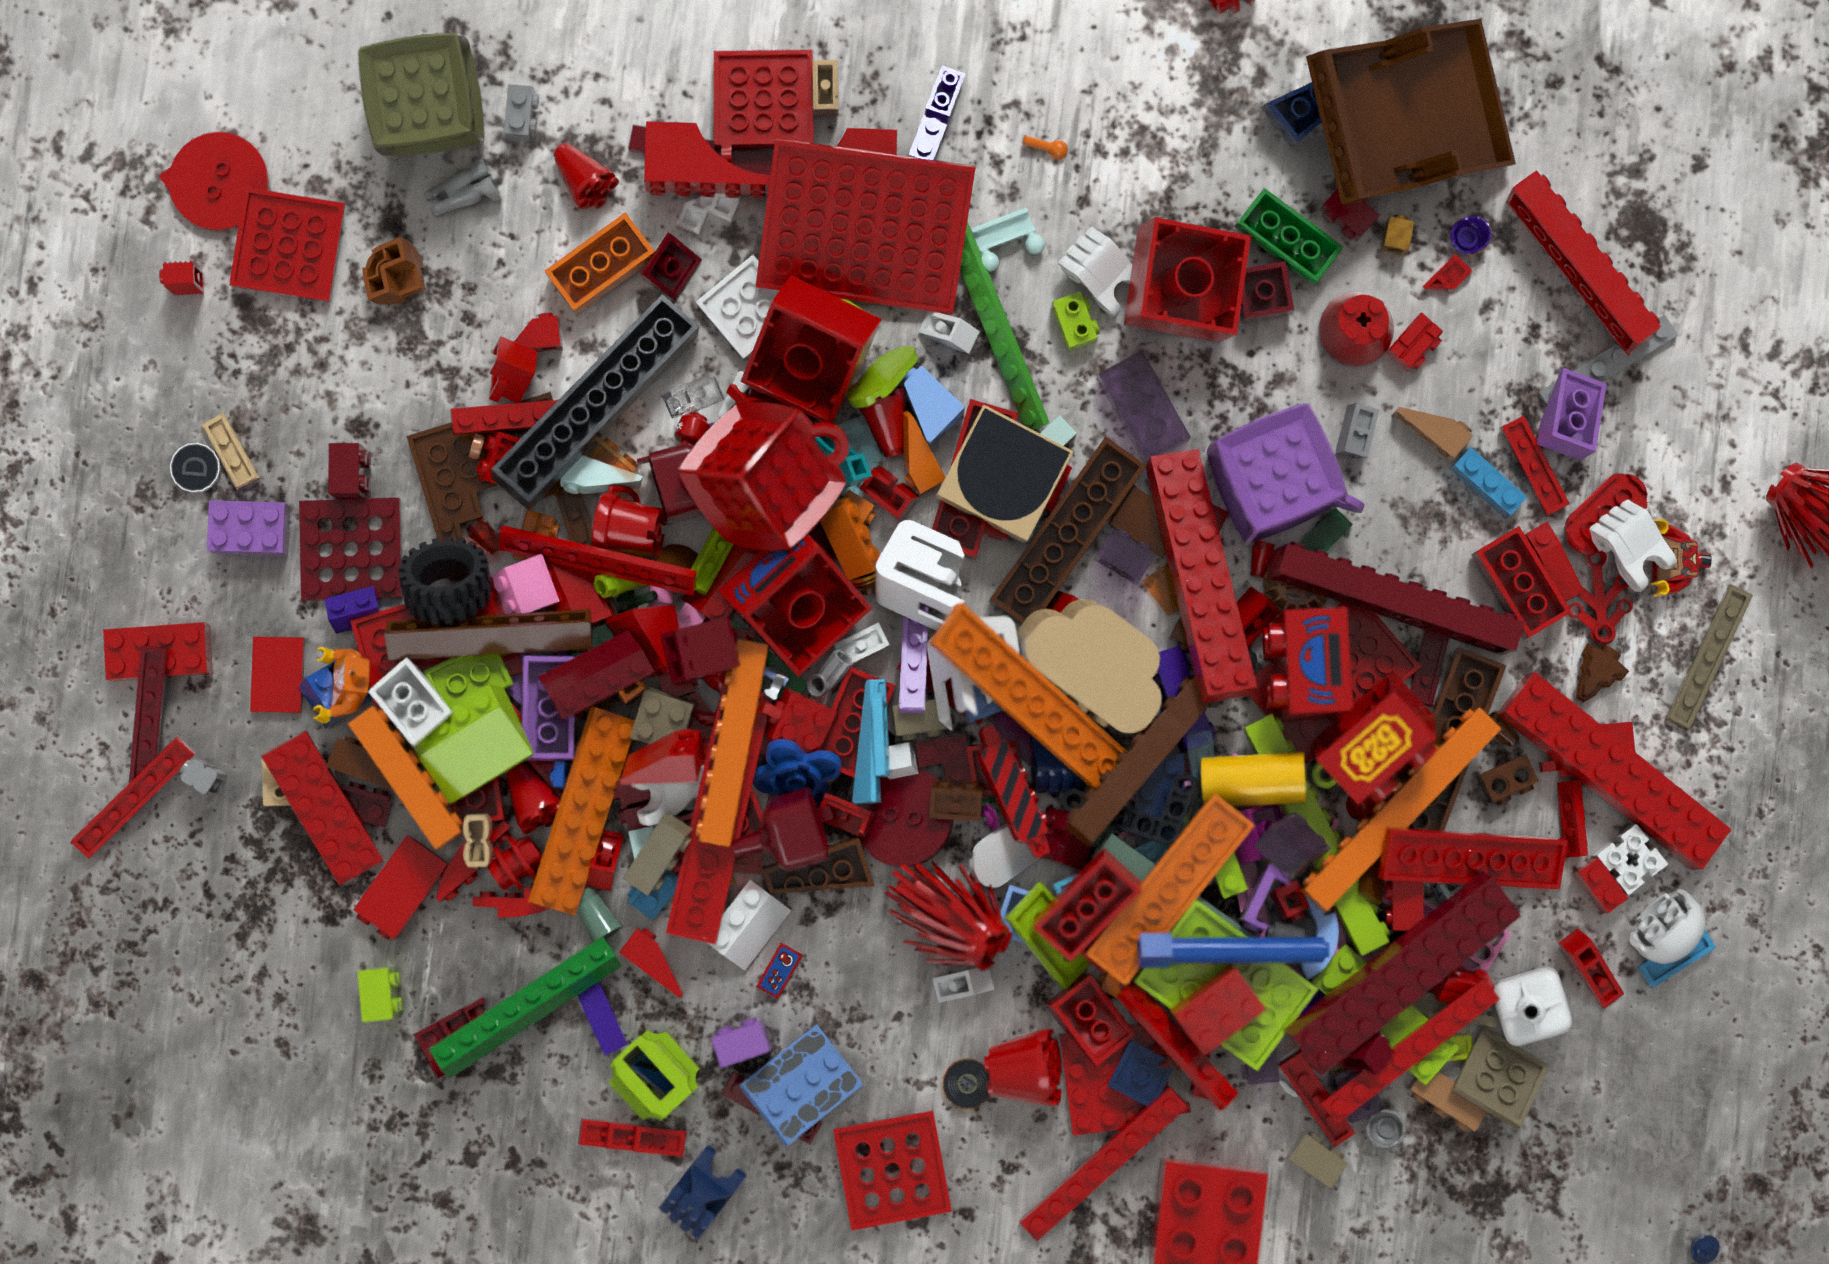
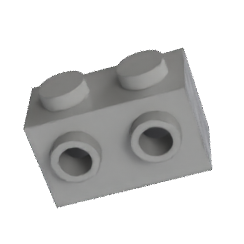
M508 84L504 135L507 140L532 142V134H536L537 119H534V112L539 107V94H536L533 86Z

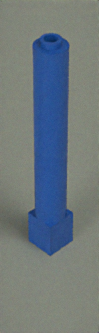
M1140 933L1136 944L1138 968H1169L1170 964L1324 963L1325 958H1328L1330 954L1329 943L1325 942L1323 937L1171 938V933Z

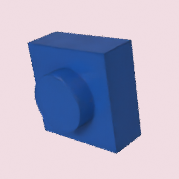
M554 761V768L550 772V781L553 787L560 791H564L571 770V765L565 761Z

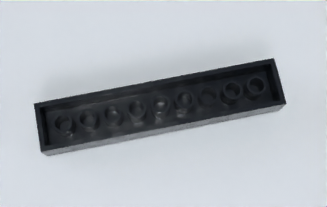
M661 294L491 469V479L530 511L698 337L699 325Z

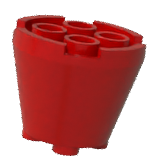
M1349 292L1336 297L1327 305L1319 320L1318 334L1323 349L1332 358L1337 360L1338 363L1350 367H1362L1374 363L1388 350L1394 335V322L1389 309L1380 299L1364 292Z
M1040 1029L989 1048V1056L984 1057L985 1071H989L990 1080L987 1083L989 1096L994 1095L999 1098L1042 1106H1058L1060 1104L1062 1091L1057 1089V1085H1060L1062 1062L1058 1039H1052L1051 1036L1053 1029Z

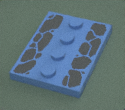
M816 1024L741 1083L739 1087L786 1147L859 1089L863 1083Z

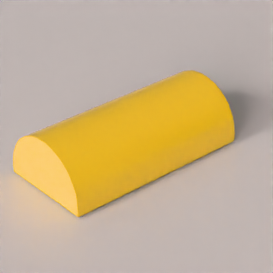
M1304 752L1201 758L1204 804L1213 792L1232 807L1307 803Z

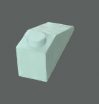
M582 456L561 478V486L564 487L565 491L572 494H578V492L582 494L608 492L609 486H626L632 489H639L642 485L641 475L586 456Z

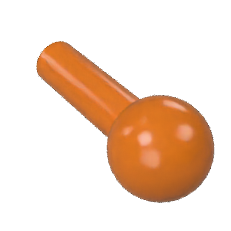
M1024 135L1022 139L1023 145L1047 151L1052 158L1057 160L1063 159L1068 153V146L1063 140L1048 142L1028 135Z

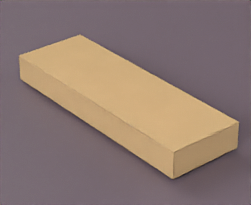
M225 413L201 424L236 490L239 491L260 479Z

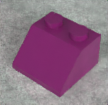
M1279 804L1260 805L1239 812L1255 825L1234 851L1239 865L1292 849Z

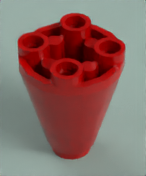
M563 143L555 149L553 153L555 163L575 205L579 209L591 207L598 209L602 207L607 201L606 197L619 184V180L614 173L575 146L569 145V143Z
M897 387L887 397L881 398L879 396L875 398L876 402L874 404L859 408L880 451H883L884 457L904 453L903 412L906 411L907 394L904 387Z
M524 761L506 771L516 821L523 834H529L542 825L545 827L552 826L561 798Z

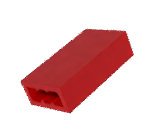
M406 835L353 910L358 913L356 918L368 926L372 923L379 929L376 932L385 939L390 940L391 937L398 939L441 880L449 863L412 836Z

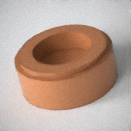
M475 433L469 458L479 459L485 440L483 435Z

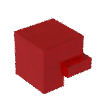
M500 336L492 354L496 355V360L490 370L492 377L489 399L498 403L500 398L504 397L519 403L535 375L538 351Z

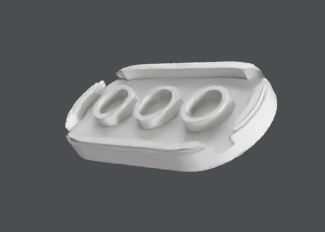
M1005 823L976 844L972 851L974 854L973 858L970 859L969 867L971 875L975 877L976 881L986 887H989L991 884L992 888H996L1008 882L1040 859V857L1034 858L1025 843L1014 841Z

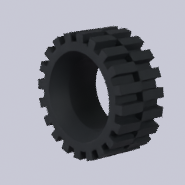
M445 537V541L439 542V538L432 539V544L420 543V549L418 550L413 547L409 550V556L404 555L401 559L402 564H399L398 575L405 607L407 610H410V614L413 617L419 615V620L426 622L428 618L431 619L432 624H439L440 620H445V624H452V619L458 618L459 622L466 620L465 615L475 616L478 614L477 608L483 610L486 607V601L491 599L492 584L486 554L484 555V550L481 547L477 548L476 543L472 541L466 544L464 538H458L456 542L453 541L452 537ZM445 578L462 579L461 582L446 587L429 586Z

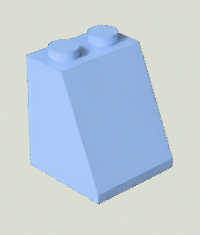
M921 365L917 370L913 367L904 377V390L906 391L907 401L915 421L931 449L964 415L965 406Z

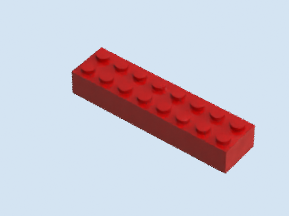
M1537 170L1511 189L1505 202L1627 356H1630L1649 342L1661 328L1659 318L1654 312H1649L1643 305L1644 300L1641 295L1636 291L1633 292L1628 286L1629 282L1622 272H1617L1612 266V259L1607 253H1602L1597 247L1598 243L1591 233H1586L1581 227V220L1576 214H1571L1566 208L1567 204L1560 194H1555L1550 188L1551 183L1548 178L1543 174L1540 175Z

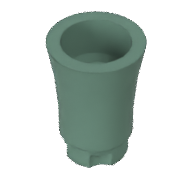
M593 887L583 890L577 913L585 925L592 943L602 936L607 940L619 932L623 925L611 913L599 894H596Z

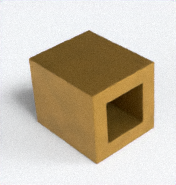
M1404 215L1389 217L1385 225L1381 251L1406 255L1410 248L1414 221L1408 220V217Z

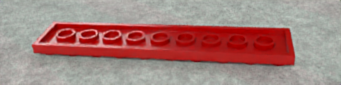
M725 684L722 686L690 827L693 830L688 837L692 840L684 851L666 929L667 934L715 945L736 855L732 844L731 847L700 842V836H696L698 821H703L705 811L701 810L703 795L708 796L710 786L706 785L708 770L713 771L714 760H710L713 745H718L719 735H715L717 721L723 719L724 710H720L722 695H727L729 685ZM760 693L758 708L762 700L768 703L772 702L764 693ZM758 708L732 840L741 837L768 715L758 710Z

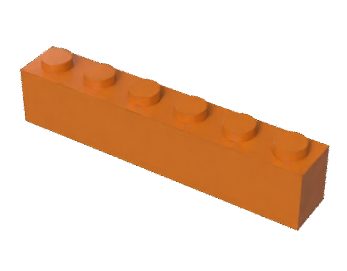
M372 706L349 722L348 725L436 850H440L464 833L461 828L464 823L456 812L450 813L446 807L449 804L448 800L441 791L437 793L432 787V784L435 783L426 770L424 772L420 770L417 765L420 760L412 750H406L402 744L405 742L402 734L398 729L393 731L388 724L391 721L389 716L382 708L378 709Z

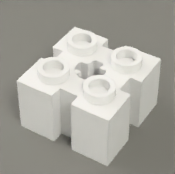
M1637 824L1629 825L1614 838L1618 843L1615 845L1613 843H1606L1591 855L1592 858H1600L1608 871L1614 874L1613 878L1626 895H1630L1644 884V881L1641 879L1642 876L1653 877L1668 865L1656 848L1648 849L1645 843L1649 839ZM1627 854L1633 856V864H1626L1628 860Z

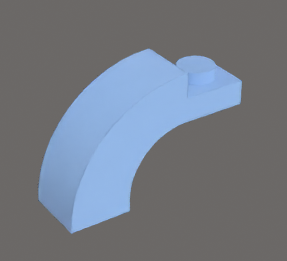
M1306 897L1310 905L1308 910L1314 923V937H1323L1330 947L1329 957L1325 958L1324 963H1298L1303 977L1309 979L1323 970L1333 957L1337 947L1339 931L1335 912L1324 915V912Z

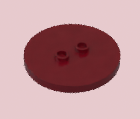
M918 768L919 774L894 779L880 777L881 803L857 804V806L875 813L865 839L859 837L860 842L871 856L889 866L900 867L902 864H905L908 867H914L917 863L923 864L929 861L943 849L953 829L954 820L929 818L932 783H937L939 779Z

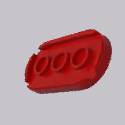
M1628 473L1613 474L1603 481L1567 517L1564 533L1569 545L1576 552L1583 555L1593 556L1602 553L1603 551L1599 552L1592 541L1590 527L1599 523V519L1603 515H1609V511L1616 506L1620 508L1621 503L1626 500H1630L1636 505L1647 509L1648 493L1644 483L1638 477Z

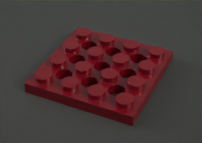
M400 497L299 501L301 601H325V598L374 586L380 599L403 598L398 575L399 564H402ZM373 517H380L382 520V526L378 530H371L369 527V521ZM326 518L330 519L332 528L328 532H321L319 529L320 521ZM348 518H355L357 521V527L353 531H346L344 528V522ZM351 542L356 543L358 547L357 553L353 556H347L344 551L345 546ZM373 542H381L383 550L379 555H372L369 548ZM325 543L331 544L333 548L332 554L328 557H322L319 552L320 547ZM376 566L383 569L382 578L372 580L370 577L371 569ZM354 567L358 570V577L354 581H348L345 578V572L348 568ZM325 568H330L333 571V578L328 582H323L320 579V573Z

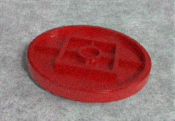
M227 132L206 133L186 143L175 156L169 171L168 184L170 196L178 211L192 224L210 231L236 229L239 226L245 187L269 191L268 168L259 151L244 138Z

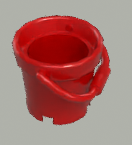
M609 486L608 492H604L601 495L595 510L592 526V546L628 555L659 556L665 534H662V525L666 526L665 509L641 504L638 494L630 487ZM614 492L628 493L634 502L621 499V496Z

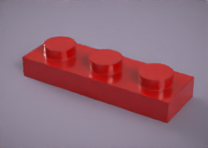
M1581 780L1557 782L1562 838L1568 840L1565 858L1588 856Z

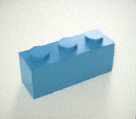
M1472 447L1466 450L1450 468L1457 477L1505 519L1510 517L1527 498L1524 493Z

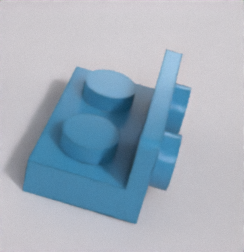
M667 870L663 875L666 881L660 890L656 891L654 889L648 896L633 886L627 894L630 896L627 902L653 921L675 894L678 876L672 871Z

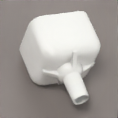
M1542 967L1501 979L1495 983L1494 992L1500 998L1495 1003L1504 1036L1511 1045H1526L1564 1034L1571 1029L1573 1023L1571 1011L1560 976L1555 969ZM1527 1005H1535L1539 1011L1535 1016L1530 1017L1524 1013V1008Z

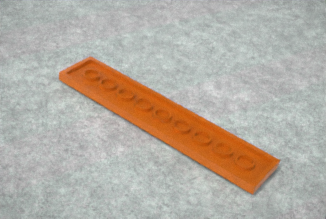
M962 602L956 603L929 644L1087 785L1097 790L1102 784L1098 781L1107 769L1112 772L1117 767L1114 761L1123 751L1129 752L1086 713L1079 709L1076 704Z

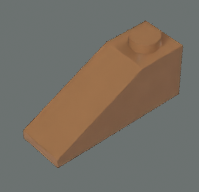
M1398 407L1393 413L1397 419L1450 462L1473 436L1469 432L1471 429L1462 421L1456 422L1454 419Z

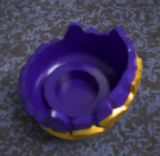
M1467 216L1458 220L1450 232L1452 246L1457 251L1469 256L1483 252L1488 247L1492 237L1490 224L1479 216Z

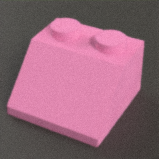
M542 554L505 567L492 575L494 587L499 594L505 614L541 612L559 602Z

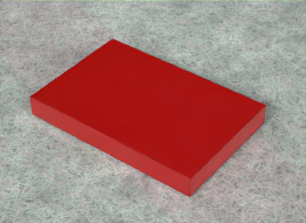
M253 636L250 712L302 713L303 694L298 687L303 682L305 638Z

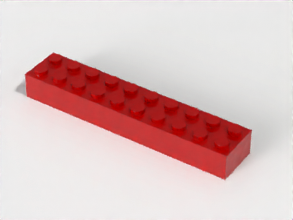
M1199 449L1150 456L1146 464V473L1201 702L1205 704L1250 696L1257 688L1200 451Z
M1536 672L1524 676L1497 712L1498 716L1578 780H1581L1583 784L1633 824H1637L1643 832L1691 870L1704 869L1732 830Z

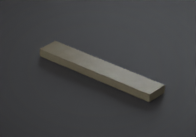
M1732 584L1728 585L1668 711L1666 720L1686 730H1690L1751 601L1752 594Z

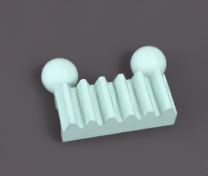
M1027 207L971 228L982 255L983 265L987 268L988 272L996 270L999 265L997 255L990 252V250L998 246H1004L1006 243H1011L1016 239H1022L1027 236L1025 245L1028 252L1039 254L1045 248V240L1042 236L1036 234Z

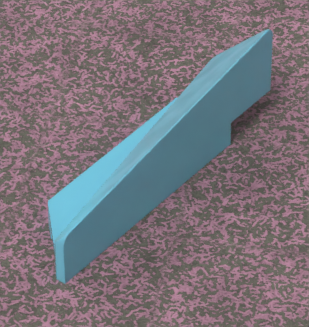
M886 679L867 680L865 683L852 797L853 804L881 803L880 777H890Z

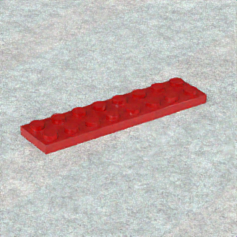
M1386 827L1379 878L1393 881L1467 884L1483 871L1493 876L1498 884L1503 887L1560 890L1568 840L1553 837Z

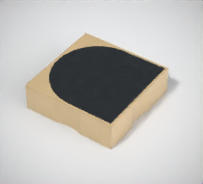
M983 405L936 498L966 514H971L985 520L993 528L1025 544L1074 451Z

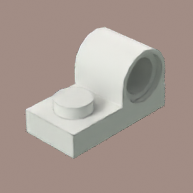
M878 622L835 643L834 646L836 650L839 649L847 653L852 658L851 661L854 665L890 646V643L881 624Z

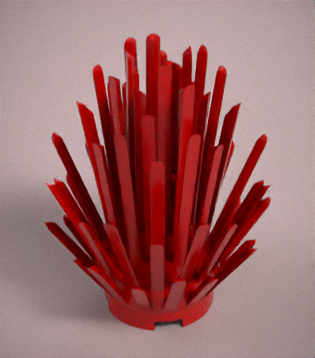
M1796 462L1780 473L1783 478L1776 487L1774 485L1770 486L1766 495V501L1774 507L1786 550L1789 551L1790 549L1788 534L1789 538L1794 540L1800 555H1803L1804 559L1806 558L1810 568L1813 569L1814 564L1796 529L1814 555L1817 554V550L1808 536L1829 559V488L1826 487L1829 486V469L1806 468Z
M933 860L934 872L959 897L919 863L915 864L914 871L905 864L900 866L913 878V882L897 870H894L892 875L899 879L897 882L898 886H896V889L892 886H887V888L897 896L888 891H884V894L899 903L898 906L903 911L912 915L920 923L894 910H888V912L896 916L902 923L920 931L917 932L919 937L946 946L938 944L934 946L912 940H904L903 943L917 946L915 951L958 958H929L925 961L928 963H940L943 966H975L981 971H986L996 964L992 960L999 951L1004 954L1010 944L1013 933L1009 931L1011 928L1003 922L991 884L988 887V897L993 911L979 882L976 881L974 876L972 877L971 873L970 875L967 874L962 864H959V869L972 889L973 897L959 879H955V884Z

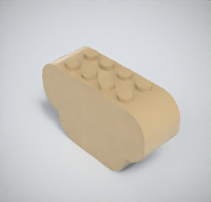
M1079 599L1068 604L1061 613L1051 609L1035 611L1026 618L1018 629L1017 639L1020 655L1064 695L1070 696L1069 699L1084 713H1087L1089 710L1088 716L1106 728L1109 724L1124 733L1139 732L1149 725L1159 711L1161 692L1158 685L1152 680L1160 663L1159 651L1153 641L1109 608L1099 605L1092 600Z

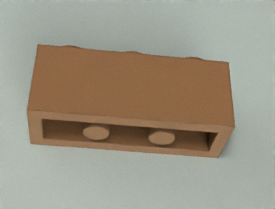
M1438 1071L1428 1084L1424 1085L1414 1076L1407 1087L1408 1090L1413 1092L1410 1097L1421 1104H1424L1425 1101L1434 1106L1432 1111L1443 1118L1449 1115L1455 1119L1454 1125L1461 1130L1467 1132L1470 1129L1476 1132L1487 1111L1452 1091L1451 1089L1455 1083L1453 1080Z

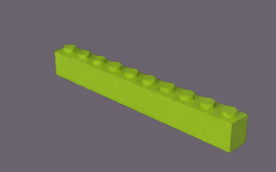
M1272 714L1242 729L1255 754L1296 752L1290 740L1286 741L1282 734L1284 727L1278 717L1274 718ZM1306 781L1307 803L1281 804L1317 873L1322 868L1320 863L1330 853L1334 856L1340 848L1337 845L1342 839L1336 830L1332 831L1328 822L1331 821V818L1325 808H1320L1317 802L1319 795L1313 785L1309 786ZM1359 877L1333 904V907L1357 954L1363 956L1388 943L1387 936L1390 933L1383 921L1379 923L1375 915L1378 912L1376 905L1358 894Z

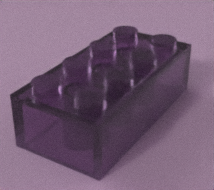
M1143 350L1098 374L1097 380L1144 464H1147L1150 456L1166 454L1190 440L1191 436Z

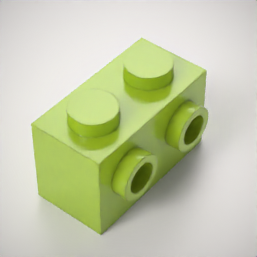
M1080 291L1052 301L1051 306L1068 352L1097 341V335L1100 334V330L1096 320L1091 321L1088 312L1091 311V305L1087 296L1083 297Z

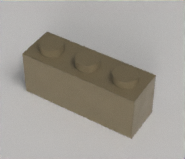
M667 812L659 820L623 879L647 896L654 889L659 891L666 881L663 875L667 870L671 872L679 860L676 858L679 850L684 852L692 839L688 836L693 829Z

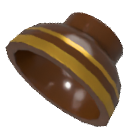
M876 570L849 581L857 590H861L862 595L875 593Z

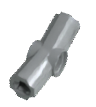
M839 649L834 650L817 674L811 675L808 678V697L829 706L832 693L838 690L839 682L853 665L852 658Z

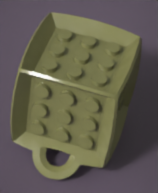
M459 33L423 34L387 40L359 48L358 62L362 100L374 149L380 155L399 156L433 153L461 148L484 141V117L480 86L470 43L465 36Z

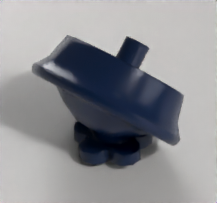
M1712 1235L1697 1236L1690 1246L1692 1258L1698 1264L1712 1262L1720 1250L1719 1241Z

